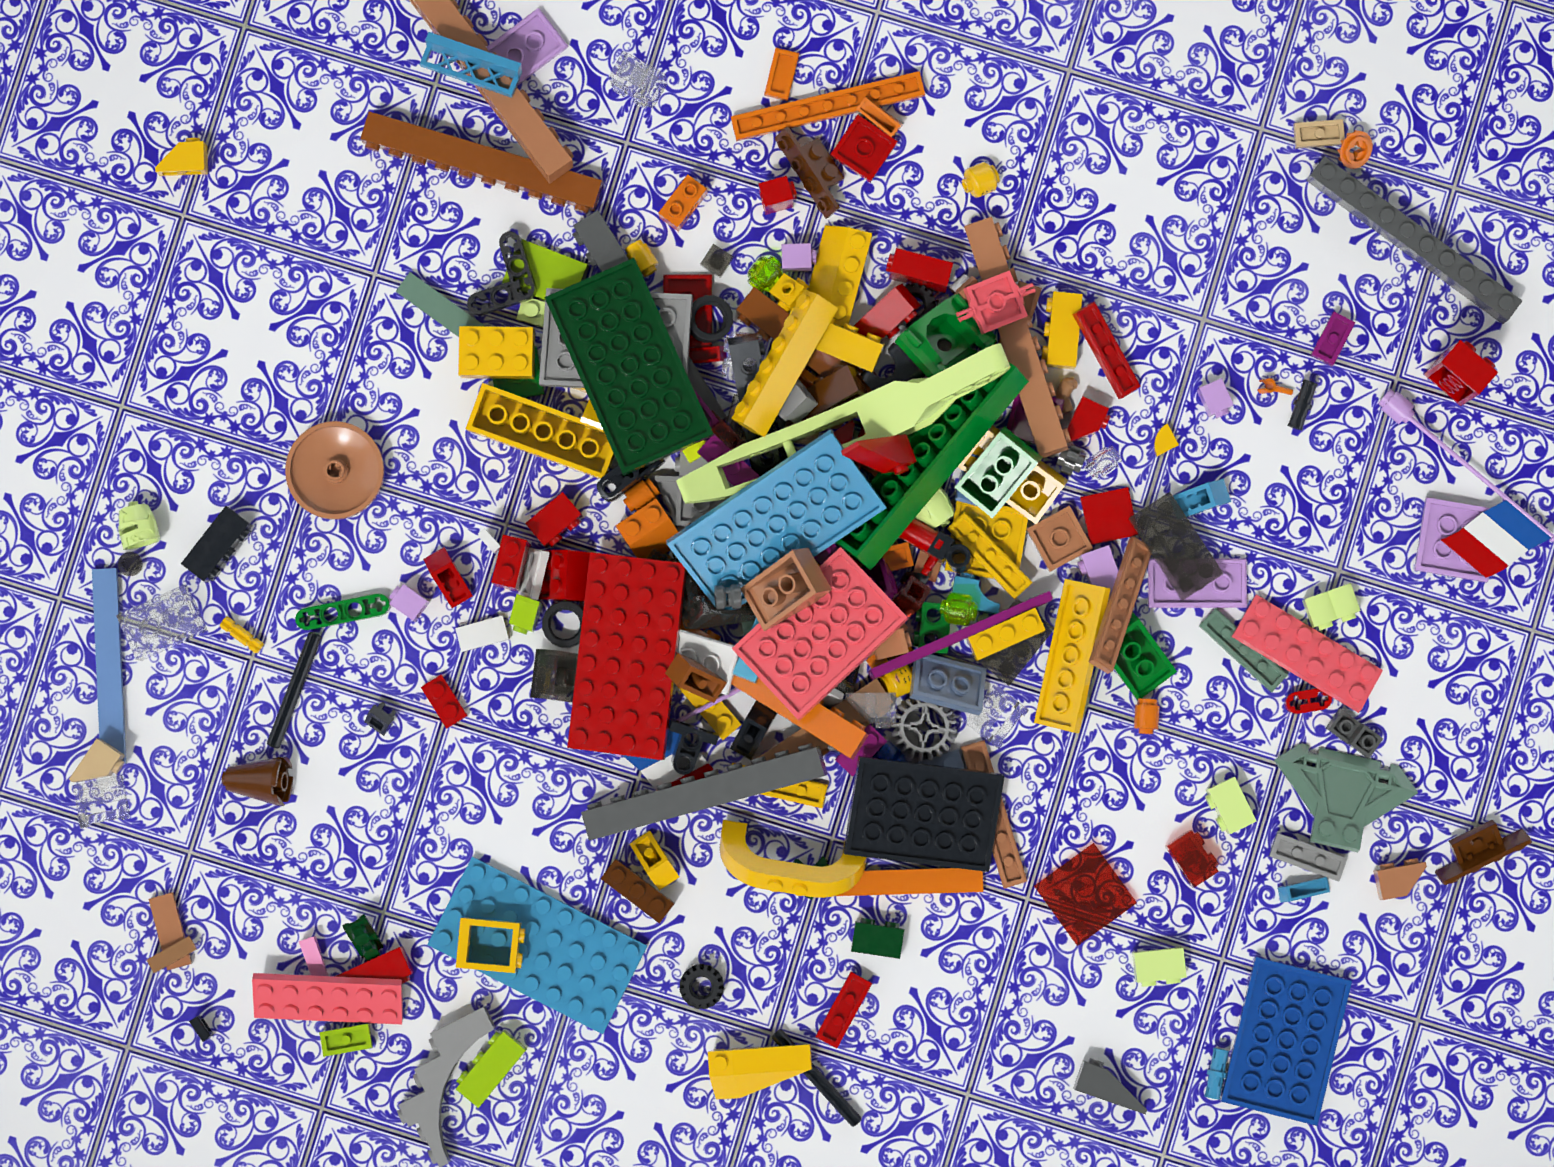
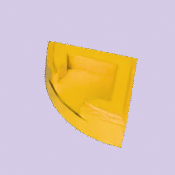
M1168 423L1158 431L1155 437L1154 452L1156 457L1179 445Z

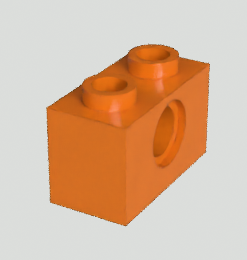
M687 174L658 212L659 218L679 232L708 194L707 188Z

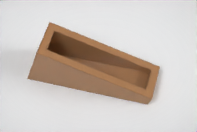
M188 936L146 961L153 973H157L197 950V947L191 937Z

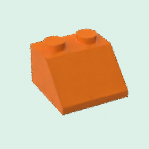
M654 499L615 525L636 558L659 559L671 551L666 540L678 533L657 499Z

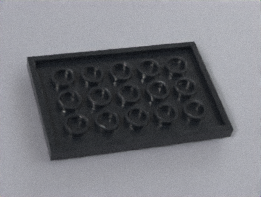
M858 756L843 853L845 855L989 872L1005 775Z

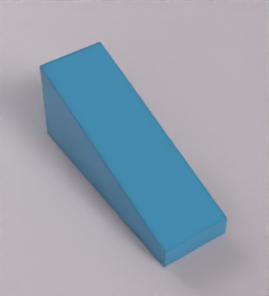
M1327 877L1277 888L1281 903L1330 892Z

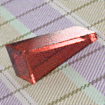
M712 410V413L720 422L712 428L713 433L731 450L744 444L745 442Z

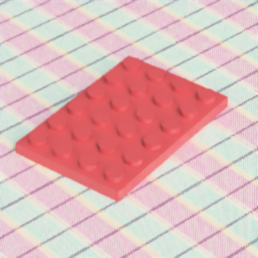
M841 547L819 566L832 591L767 631H763L760 623H758L732 647L733 651L799 721L908 620V617Z

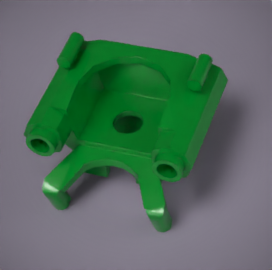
M954 294L914 322L895 340V343L927 378L976 354L978 351L972 349L975 344L982 350L984 346L990 347L997 343L995 340L996 336L992 331L981 335L977 322L973 317L959 322L958 318L966 314L957 317L956 312L969 308L967 301L960 294ZM942 339H946L951 343L952 347L949 351H942L938 348L937 343Z

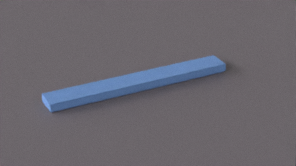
M118 568L92 569L99 739L104 740L123 753L125 757L122 761L125 762L124 764H127Z

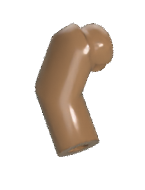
M1066 377L1061 380L1055 392L1056 398L1065 401L1062 414L1074 410L1069 396L1077 388L1078 383L1073 377Z

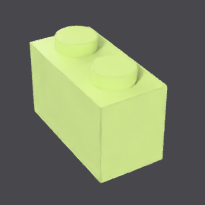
M1231 777L1206 789L1208 794L1205 796L1206 802L1211 810L1215 808L1219 816L1216 818V822L1222 832L1226 831L1227 834H1232L1257 822L1235 777Z
M1182 947L1132 952L1135 982H1141L1142 987L1155 986L1156 981L1166 980V984L1181 983V978H1187L1184 948Z

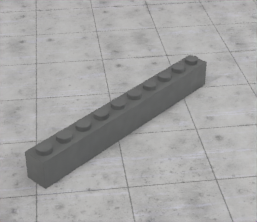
M1324 156L1307 178V182L1501 324L1507 322L1522 303L1520 298Z
M598 210L573 225L576 232L572 235L579 246L584 244L588 250L585 256L592 267L597 265L599 270L603 272L629 260ZM689 357L687 376L691 385L719 422L722 423L727 419V416Z
M809 743L799 746V752L790 754L789 750L774 753L775 758L766 760L765 756L752 759V764L742 767V763L727 766L728 771L719 773L718 769L705 772L704 778L695 780V776L680 779L681 784L672 786L671 782L658 785V790L649 793L647 788L633 792L634 797L625 799V796L621 795L611 798V803L603 806L601 801L587 805L588 810L581 812L589 841L826 776L828 773L820 746L813 747V744Z

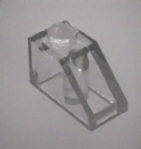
M896 692L845 694V700L869 724H876V728H890V724L896 723Z

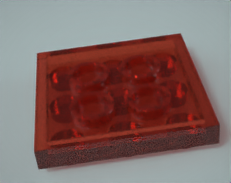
M1094 843L1034 885V888L1076 946L1137 904Z

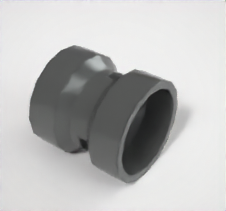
M732 584L730 587H724L723 585L714 586L716 610H724L726 607L741 609L740 584Z

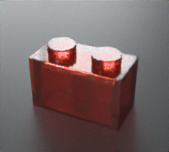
M1188 830L1165 845V848L1190 886L1195 888L1219 872L1216 868L1219 863L1211 852L1209 854L1206 853L1203 848L1205 842L1198 832L1193 833L1192 830Z

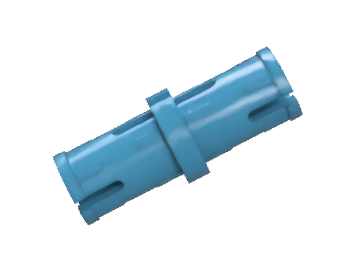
M1213 1048L1210 1069H1207L1208 1082L1204 1097L1220 1100L1223 1080L1227 1076L1225 1069L1228 1050Z

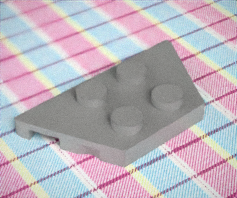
M655 475V481L675 526L687 527L725 501L718 500L685 504L676 482L681 477Z

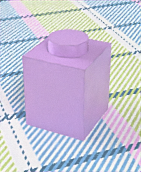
M811 243L781 244L782 272L811 271V265L816 264V250H811Z
M1222 378L1197 390L1208 417L1215 415L1217 419L1230 413L1228 409L1234 404Z
M405 584L401 588L397 586L389 597L392 599L389 604L414 622L417 621L430 603Z

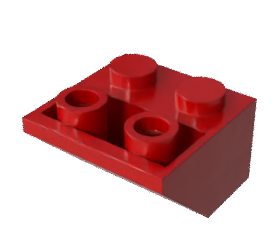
M542 550L550 553L538 600L584 601L590 552Z

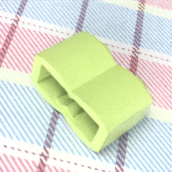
M1351 583L1302 600L1311 627L1318 626L1319 631L1332 627V621L1341 618L1342 622L1357 618L1355 613L1361 611Z

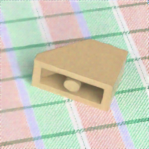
M96 738L69 780L78 783L112 776L113 773L117 774L125 763L122 761L125 755L104 740Z

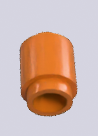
M648 478L645 481L641 480L624 493L626 498L623 502L631 512L634 510L638 511L654 499H657L656 496L660 492Z
M1138 699V704L1135 705L1134 728L1139 729V734H1153L1154 730H1159L1160 706H1157L1158 700Z

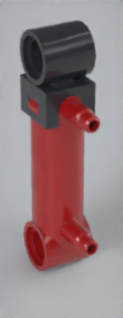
M915 518L899 536L928 554L929 557L921 570V573L925 576L932 571L937 562L943 565L946 559L949 567L957 573L965 572L971 567L972 557L966 546L956 544L953 538L941 531L937 532ZM955 554H964L966 556L965 561L961 564L954 563L952 559Z

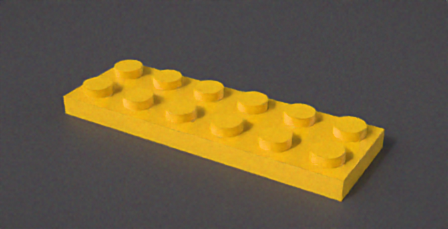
M1065 579L1034 723L1080 733L1094 665L1089 663V659L1107 607L1110 588Z

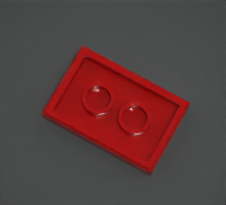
M712 274L663 275V293L692 294L694 302L705 295H712ZM712 305L700 307L695 315L697 327L705 333H712ZM690 335L689 348L712 347V343H703Z

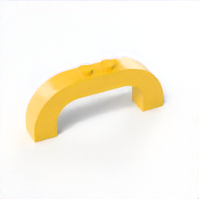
M723 820L719 844L720 857L726 869L739 881L749 886L772 892L795 894L797 896L825 898L837 896L850 890L858 883L864 873L867 857L845 855L844 853H842L841 858L837 862L824 867L760 857L753 853L746 844L747 823Z

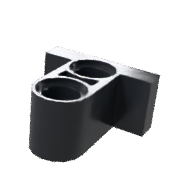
M670 718L669 731L679 734L671 758L674 770L682 775L692 772L702 743L706 742L716 746L719 735L716 732ZM689 733H695L697 741L691 745L684 742L685 736ZM682 756L690 759L688 766L684 768L676 765L678 758Z

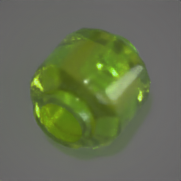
M770 256V258L759 257L747 271L748 283L762 293L763 291L769 292L783 275L780 268L782 264L773 256Z
M952 592L947 596L946 600L942 599L940 614H944V619L948 624L967 626L976 619L978 603L974 601L972 595Z

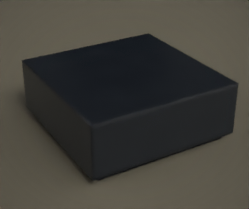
M196 1016L189 1021L202 1042L214 1036V1033L202 1016Z

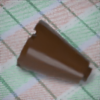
M277 757L229 766L222 774V785L229 792L276 806H285L283 802L290 800L293 788V776H289L288 769H292V764L287 757Z

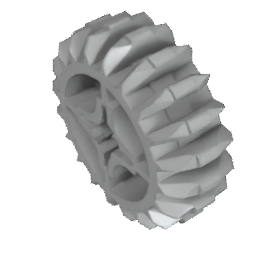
M909 698L906 699L907 709L903 705L898 706L902 715L898 713L893 714V717L899 720V723H891V727L898 728V731L892 732L891 736L900 737L894 743L895 746L903 743L905 747L901 749V753L904 754L907 749L911 750L909 754L910 759H913L915 753H919V761H923L924 754H927L929 761L933 760L932 752L941 757L942 752L939 748L942 747L945 751H948L950 748L945 742L954 743L955 741L953 737L949 736V733H957V729L950 728V725L957 722L956 719L948 720V716L952 715L953 711L949 710L945 713L943 711L945 707L943 706L938 707L935 704L915 700V704H913ZM922 708L919 721L904 722L911 711ZM929 709L935 711L940 716L944 726L933 724L930 721ZM925 715V722L928 723L927 726L929 725L933 729L926 731L923 736L915 727L922 724ZM904 730L913 731L917 734L918 747L908 741ZM930 734H943L938 744L926 748L927 738Z

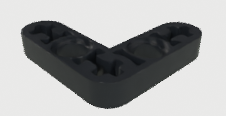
M505 232L499 239V246L510 282L472 294L468 298L467 307L475 315L482 316L531 300L536 295L537 288L523 241L515 232ZM509 237L517 240V243H514L513 246L515 252L521 251L520 255H513L511 248L505 246ZM520 259L524 262V269L519 273H515L512 271L511 265L515 260ZM528 274V278L523 279L527 286H531V289L528 290L527 295H524V293L519 292L522 289L521 281L519 279L515 281V278L524 277ZM500 290H505L508 293V300L500 304L496 301V293ZM487 294H490V300L494 304L493 307H491L490 303L481 305V310L473 307L476 304L477 298L481 301L489 300Z

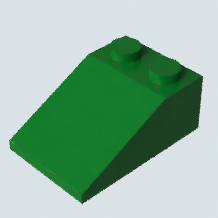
M1132 612L1114 671L1138 701V699L1145 697L1177 671L1140 619Z

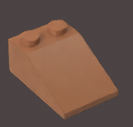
M809 548L790 551L740 588L763 631H767L800 612L832 591Z

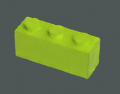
M506 1030L501 1034L496 1032L488 1041V1044L491 1046L486 1053L480 1051L472 1061L475 1064L470 1072L465 1070L456 1080L459 1084L456 1090L477 1108L484 1103L527 1050L524 1045Z

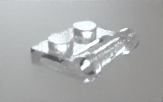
M994 683L984 696L982 713L979 716L970 714L964 723L997 749H1000L1004 738L1021 716H1025L1029 710ZM1008 705L1013 707L1014 711L996 734L992 735L989 732L991 727Z
M123 775L73 785L80 828L89 827V824L118 818L122 820L130 819ZM117 801L119 803L118 809L87 814L86 808Z

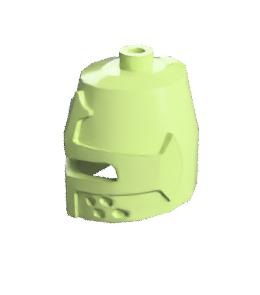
M942 487L939 488L915 517V519L932 529L940 525L943 528L950 523L949 518L955 514L950 499Z
M132 501L128 503L129 506L119 510L118 531L123 550L136 549L159 542L160 535L157 523L149 505L138 504V501Z

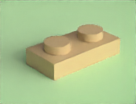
M1343 119L1293 124L1295 149L1342 145L1340 140L1345 139Z

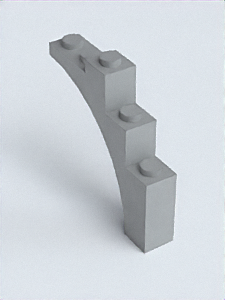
M486 1006L430 1033L432 1038L429 1039V1043L435 1053L439 1051L440 1056L414 1069L416 1074L413 1075L418 1088L423 1087L424 1092L398 1104L400 1109L397 1110L401 1122L403 1124L407 1123L408 1127L416 1123L419 1124L417 1132L423 1142L427 1141L430 1150L427 1152L432 1163H437L439 1167L451 1161L444 1144L441 1127V1109L446 1084L463 1054L479 1038L496 1028Z

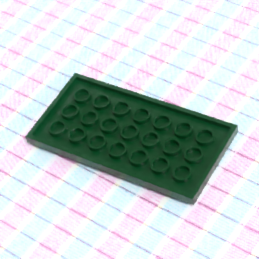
M635 258L544 297L623 476L714 436Z

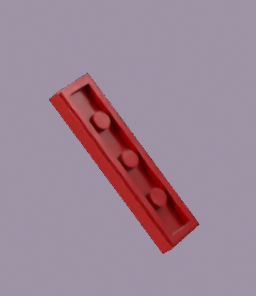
M1095 301L1073 313L1074 319L1118 399L1124 398L1141 387Z

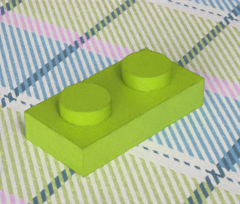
M369 1023L319 1032L323 1057L373 1048Z

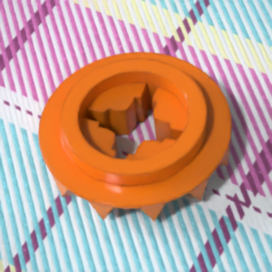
M1354 130L1353 133H1347L1344 140H1340L1342 145L1341 148L1337 149L1340 153L1338 160L1343 163V166L1357 169L1368 161L1373 145L1367 133ZM1355 145L1360 147L1359 149L1354 150L1353 153L1350 152V149L1354 148Z

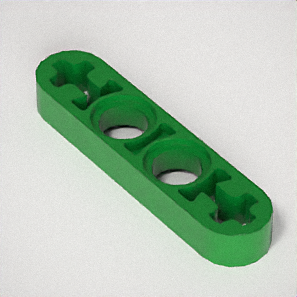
M372 594L303 608L297 612L295 622L303 630H315L380 617L389 612L391 605L385 595ZM377 598L386 603V606L382 607V611L378 612L377 608L369 609L371 614L366 615L367 608L363 602L364 600H368V605L375 604ZM352 603H359L361 605L362 612L359 616L353 617L349 614L348 608ZM328 608H335L338 612L337 619L332 622L327 621L324 617V613ZM320 609L319 617L322 624H318L319 620L317 619L311 620L309 626L301 622V618H304V613H308L309 616H316V610Z

